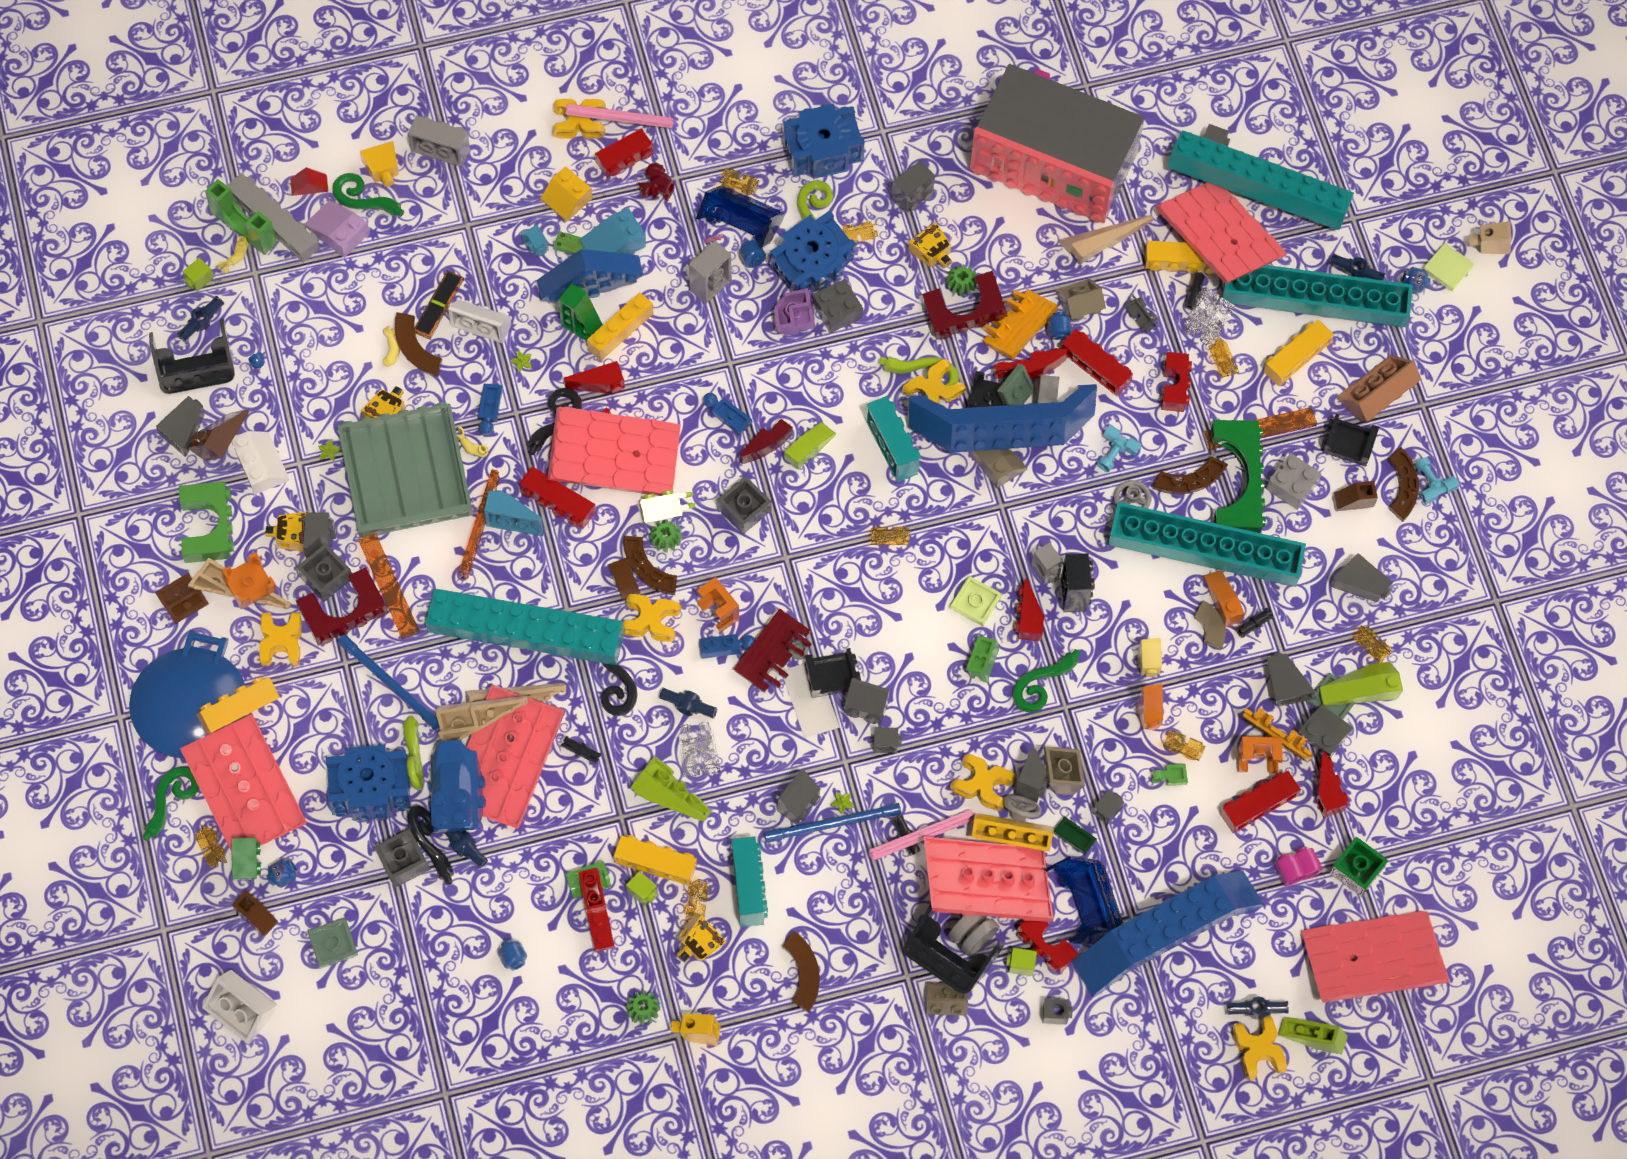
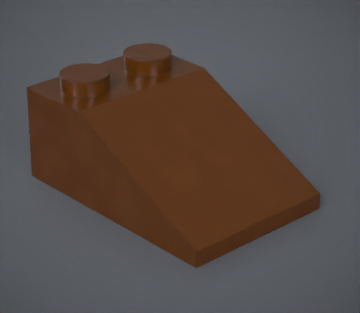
M245 409L228 413L197 433H194L189 440L191 443L188 449L204 461L222 458L248 415L249 410Z

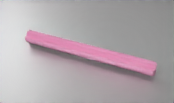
M567 104L566 114L572 116L664 128L673 127L672 117Z
M967 810L869 850V856L872 860L880 859L922 842L924 837H934L974 821L975 814L972 810Z

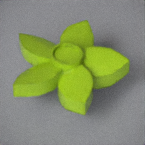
M517 351V358L510 360L512 364H517L518 373L523 369V366L527 369L532 368L529 362L531 354L523 356L520 351Z
M331 439L327 441L326 446H318L322 451L320 460L328 456L330 460L334 461V454L341 450L340 447L333 446Z
M836 792L837 800L833 801L830 805L832 807H839L841 814L845 812L846 808H854L853 803L850 801L851 793L842 796Z

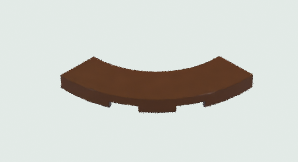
M396 312L395 334L403 354L421 371L439 377L443 359L430 354L419 344L415 334V316Z
M1400 447L1387 461L1395 470L1399 481L1398 497L1389 510L1404 522L1416 504L1419 492V477L1417 476L1412 459Z
M1211 456L1205 465L1188 475L1169 474L1160 471L1152 489L1168 494L1194 493L1216 482L1225 472L1228 464Z
M624 535L625 556L636 577L645 585L658 592L676 595L677 575L663 572L650 563L644 551L643 537Z
M793 931L782 946L793 958L799 971V987L792 1003L810 1013L819 992V966L809 944L797 932Z

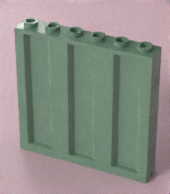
M441 402L433 407L421 406L412 411L401 410L397 414L390 415L385 413L377 418L365 417L357 422L345 421L341 425H337L360 538L473 516L450 403Z

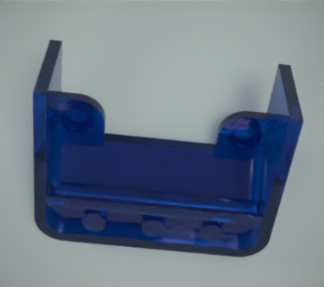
M718 186L705 192L696 219L706 218V221L711 224H716L717 222L729 224L754 235L753 238L760 243L759 247H765L773 240L783 222L785 213L731 188Z
M1068 856L1045 868L1046 872L1058 875L1057 880L1061 887L1071 890L1082 925L1076 928V935L1068 939L1069 943L1087 945L1097 942L1109 931L1124 924L1106 869L1099 860Z

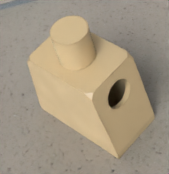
M1510 221L1481 225L1480 234L1469 235V246L1480 245V253L1510 254Z

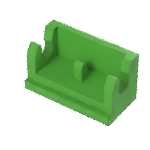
M983 636L977 637L966 668L971 678L975 679V676H978L982 682L988 683L999 652L997 640Z
M604 861L566 873V879L573 899L583 896L578 874L581 871L598 868L602 889L611 887Z

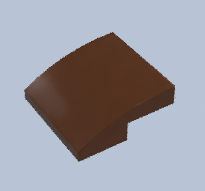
M189 572L155 592L175 624L209 605L201 590L188 587L192 580Z

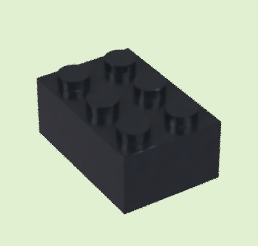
M1089 553L1065 554L1061 573L1064 613L1087 612L1088 605H1091L1095 580L1091 578L1093 561L1089 560Z

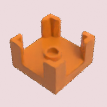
M257 552L249 555L247 562L232 570L231 566L222 569V578L241 609L275 592L276 584L272 577L267 576L261 566V559Z
M716 577L697 589L698 595L703 597L697 602L702 611L707 610L715 603L718 606L715 613L721 622L716 624V628L720 633L739 621V604Z
M1243 736L1238 748V772H1248V760L1267 758V772L1278 773V763L1283 761L1282 738Z

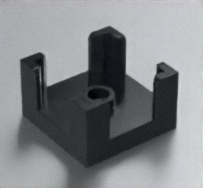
M976 371L967 408L1005 406L1006 404H1003L997 391L1003 383L984 380L985 373Z

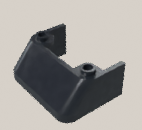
M224 318L220 319L222 337H217L212 341V353L175 360L174 354L170 349H157L153 332L149 333V345L160 389L164 393L172 394L228 383L234 379L235 370Z
M930 904L905 943L904 953L912 961L957 992L966 994L972 991L987 973L1005 944L1003 942L996 944L989 956L979 953L974 955L970 962L966 961L937 941L941 933V926L932 918L936 911H932Z

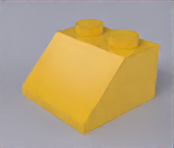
M567 166L552 177L541 196V200L566 222L593 199L592 188Z

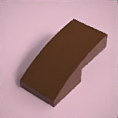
M626 558L608 564L622 600L626 599L629 594L641 593Z

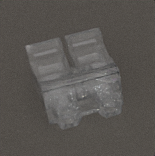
M1207 287L1198 292L1195 304L1185 320V323H1187L1185 332L1194 336L1199 331L1202 333L1200 342L1205 345L1210 344L1214 338L1221 334L1235 308V305L1223 297L1219 298L1220 295Z
M709 722L699 723V732L692 733L691 725L685 724L680 726L678 737L683 777L700 775L698 755H700L703 775L720 773L714 730H711Z

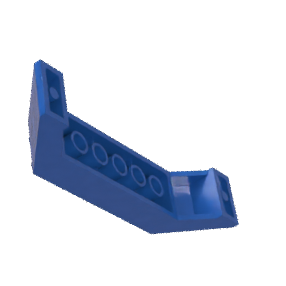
M1097 384L1078 385V389L1063 402L948 409L929 399L928 395L909 396L908 428L951 453L1064 445L1095 415Z
M1244 871L1214 875L1109 931L1072 962V965L1091 997H1094L1109 989L1110 986L1135 968L1232 916L1249 914L1262 907L1264 903Z

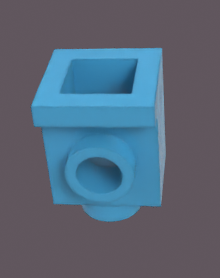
M538 225L521 233L523 244H526L529 252L533 251L536 257L543 256L549 251L548 241Z

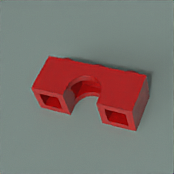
M1167 352L1164 377L1175 379L1177 384L1164 386L1161 410L1184 412L1185 406H1189L1190 395L1187 394V389H1190L1191 378H1188V372L1192 370V361H1189V354Z
M1025 920L1018 927V938L1024 944L1028 943L1033 948L1032 951H1037L1036 956L1042 957L1053 972L1057 971L1061 974L1077 958L1078 952L1065 939L1057 945L1047 944L1043 940V935L1049 929V924L1046 921Z

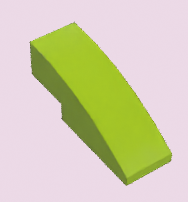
M821 422L795 441L784 452V458L799 470L809 459L812 460L836 436V433Z

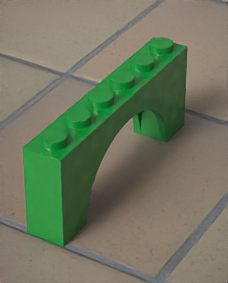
M1213 420L1211 425V444L1220 445L1232 451L1241 461L1247 480L1245 493L1236 503L1225 508L1216 509L1214 523L1260 533L1266 525V518L1262 516V510L1265 509V498H1262L1264 480H1261L1264 464L1260 463V456H1263V445H1260L1262 427H1259V421Z

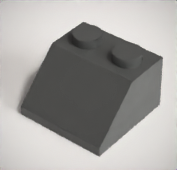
M306 512L303 549L307 559L325 543L332 547V541L336 539L334 520H331L329 513Z
M852 678L844 705V713H847L852 718H863L871 724H881L888 706L890 689Z
M1321 705L1299 730V735L1305 737L1307 742L1321 753L1326 752L1328 757H1332L1354 728L1328 708Z
M1031 747L1018 779L1015 795L1026 797L1037 803L1039 797L1043 798L1045 795L1048 780H1046L1047 771L1034 747Z
M801 769L778 798V812L796 825L807 818L810 813L808 810L812 805L816 806L821 799V788L805 770Z

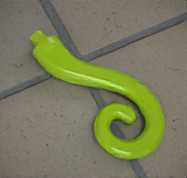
M814 180L806 183L801 188L797 197V206L803 219L811 215L816 220L807 206V197L812 191L820 190L825 193L823 200L817 199L816 194L810 196V203L814 207L825 208L831 204L833 191L827 183Z
M889 356L888 359L881 357L879 364L885 366L884 370L888 372L906 374L932 367L944 359L925 357L902 361ZM951 364V368L947 372L949 381L944 384L947 386L959 382L958 371Z
M408 716L403 722L405 741L410 756L407 758V770L413 788L421 790L424 786V773L419 745V724L413 716Z

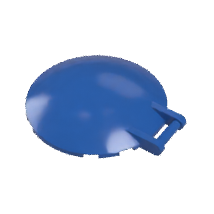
M190 630L184 648L159 656L140 673L131 691L129 711L137 734L150 748L169 757L184 758L180 748L207 735L196 715L201 711L200 707L208 703L214 705L218 703V698L225 694H228L230 697L236 694L235 689L245 685L240 672L224 657L228 646V638L212 637ZM199 641L217 645L218 649L216 652L194 647V643Z

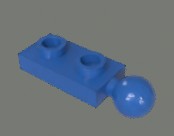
M487 383L483 385L478 420H482L479 424V432L482 435H490L494 430L491 422L498 421L503 385Z
M709 392L704 395V405L714 407L711 410V414L739 435L751 425L752 419L724 397L719 402L714 393Z
M738 634L699 639L701 657L705 659L740 654V648L743 647V649L748 650L756 639L751 635H746L742 640H738Z

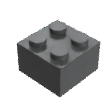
M920 160L893 180L891 199L905 214L910 210H915L922 201L932 197L935 174Z
M846 279L813 294V306L829 333L863 318V307Z
M746 476L717 499L718 510L743 534L772 511V501Z
M326 543L296 567L298 576L323 602L350 581L348 575L352 574L351 569Z
M410 829L374 846L394 888L431 870Z

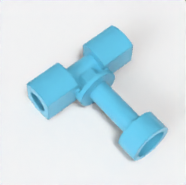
M1111 424L1104 432L1103 437L1112 442L1113 448L1106 457H1101L1097 463L1098 467L1105 472L1111 471L1114 466L1112 461L1119 452L1127 451L1136 456L1142 446L1135 439L1130 438L1128 440L1120 435L1121 431Z
M1423 457L1414 464L1418 472L1423 471L1430 481L1429 488L1420 494L1425 505L1437 500L1440 494L1444 492L1449 494L1459 488L1460 484L1455 476L1444 481L1441 478L1437 479L1429 467L1431 462L1428 457Z

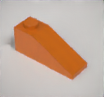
M1222 570L1204 575L1203 578L1216 610L1222 617L1225 627L1242 622L1244 616L1243 608Z
M1162 683L1142 687L1137 705L1142 730H1155L1162 725Z

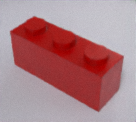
M641 128L596 152L595 162L606 178L616 176L625 168L633 167L638 161L649 158L654 153L653 143Z

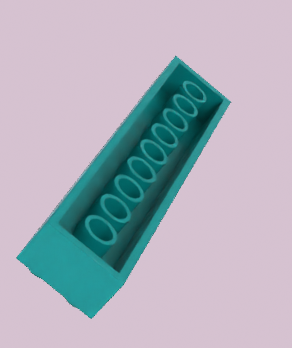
M1182 130L1171 152L1167 168L1336 230H1340L1354 192L1184 130Z
M1266 265L1232 282L1224 283L1222 303L1406 328L1410 319L1413 285Z
M1121 502L1117 503L1108 543L1110 546L1295 587L1300 577L1306 543Z
M436 588L434 589L425 622L429 633L617 665L625 634L624 623L620 620Z

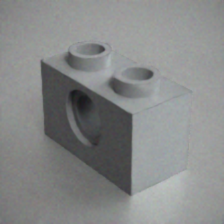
M1049 542L1034 551L1031 568L1044 585L1048 582L1053 583L1060 577L1063 559Z

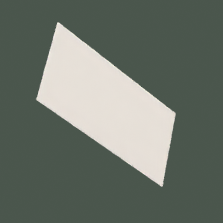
M804 664L785 669L784 671L789 676L784 678L804 738L840 728L829 695L812 698Z

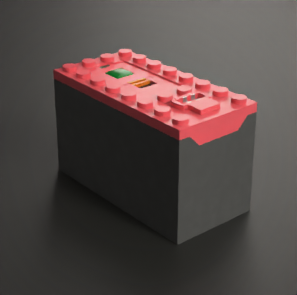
M1009 63L974 131L970 170L977 175L986 176L992 181L1001 182L1010 188L1021 190L1027 195L1036 196L1044 202H1051L1062 209L1066 208L1077 215H1083L1094 222L1104 224L1138 154L1145 117Z

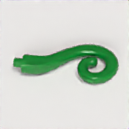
M345 173L334 180L332 187L333 195L345 207L352 209H381L392 216L399 215L400 217L405 212L401 209V203L392 198L352 199L342 192V187L347 182H355L357 184L355 188L348 187L346 189V193L350 196H358L364 190L365 183L363 179L355 173Z
M1074 649L1072 653L1067 652L1057 664L1032 670L1020 677L1013 689V699L1016 706L1020 710L1029 713L1041 710L1047 703L1048 695L1046 690L1040 685L1030 686L1027 689V694L1029 696L1038 694L1040 698L1036 703H1028L1023 698L1025 687L1034 680L1062 676L1070 672L1079 663L1078 657L1081 653Z
M189 767L171 769L159 781L155 793L154 815L144 827L146 832L141 836L145 841L148 842L151 837L156 838L165 826L167 818L166 792L169 785L175 779L186 777L191 782L189 790L182 791L181 781H175L172 786V793L175 797L181 800H188L197 794L199 786Z

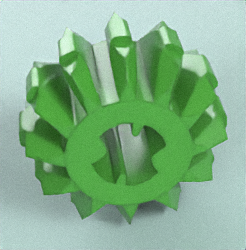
M963 264L962 268L956 265L954 270L950 269L947 276L948 288L953 289V294L959 292L960 296H962L965 292L969 295L970 290L974 291L976 289V271H972L971 266L965 268Z
M665 519L664 524L658 521L657 527L652 526V533H650L652 546H657L658 551L664 548V552L667 553L668 548L674 551L675 545L680 546L682 533H680V527L675 526L674 521L668 524V521Z
M645 990L642 991V995L635 992V998L629 997L628 1001L630 1004L626 1005V1010H629L627 1013L628 1017H634V1023L640 1020L641 1025H644L645 1020H647L651 1024V1017L658 1018L657 1012L661 1010V1006L657 1005L659 999H653L654 993L652 992L648 996H646ZM647 1005V1010L643 1009L641 1011L640 1006Z

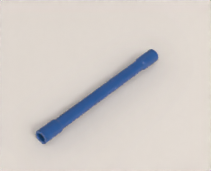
M346 634L339 638L338 644L349 654H352L400 697L432 729L436 730L440 727L435 714L426 709L366 655Z
M899 803L877 809L788 828L764 831L766 843L788 837L872 819L901 815V807Z

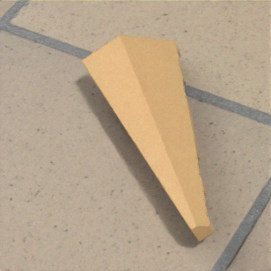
M1147 215L1060 239L1059 243L1069 255L1072 253L1083 264L1107 247L1111 249L1153 221L1154 217Z
M210 558L206 560L200 571H197L188 585L189 588L234 597L222 578V569L226 567ZM271 593L256 601V603L283 609H289L292 606L291 602L275 593Z
M564 683L507 687L505 689L527 695V697L538 701H547L560 692H566V685ZM490 689L465 691L466 703L485 701Z
M527 695L440 706L435 711L440 726L438 732L440 741L463 740L472 733L474 734L499 718L526 705Z

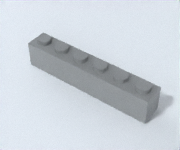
M240 173L226 185L232 190L235 202L251 217L259 211L272 221L276 239L303 263L320 249L317 236L312 232L309 233L302 222L294 220L293 215L288 210L284 211L276 199H271L265 189L257 187L255 181L250 176L246 177L243 173Z

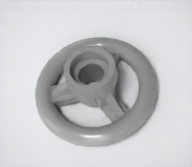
M1129 480L1121 483L1114 492L1116 506L1120 502L1119 496L1121 491L1128 487L1126 499L1121 503H1139L1143 505L1142 507L1149 508L1152 501L1151 492L1142 482ZM1141 489L1144 491L1146 499L1141 497Z
M1008 795L1004 798L1005 807L1012 812L1011 817L1017 821L1024 822L1026 818H1037L1041 814V808L1031 799L1020 795Z

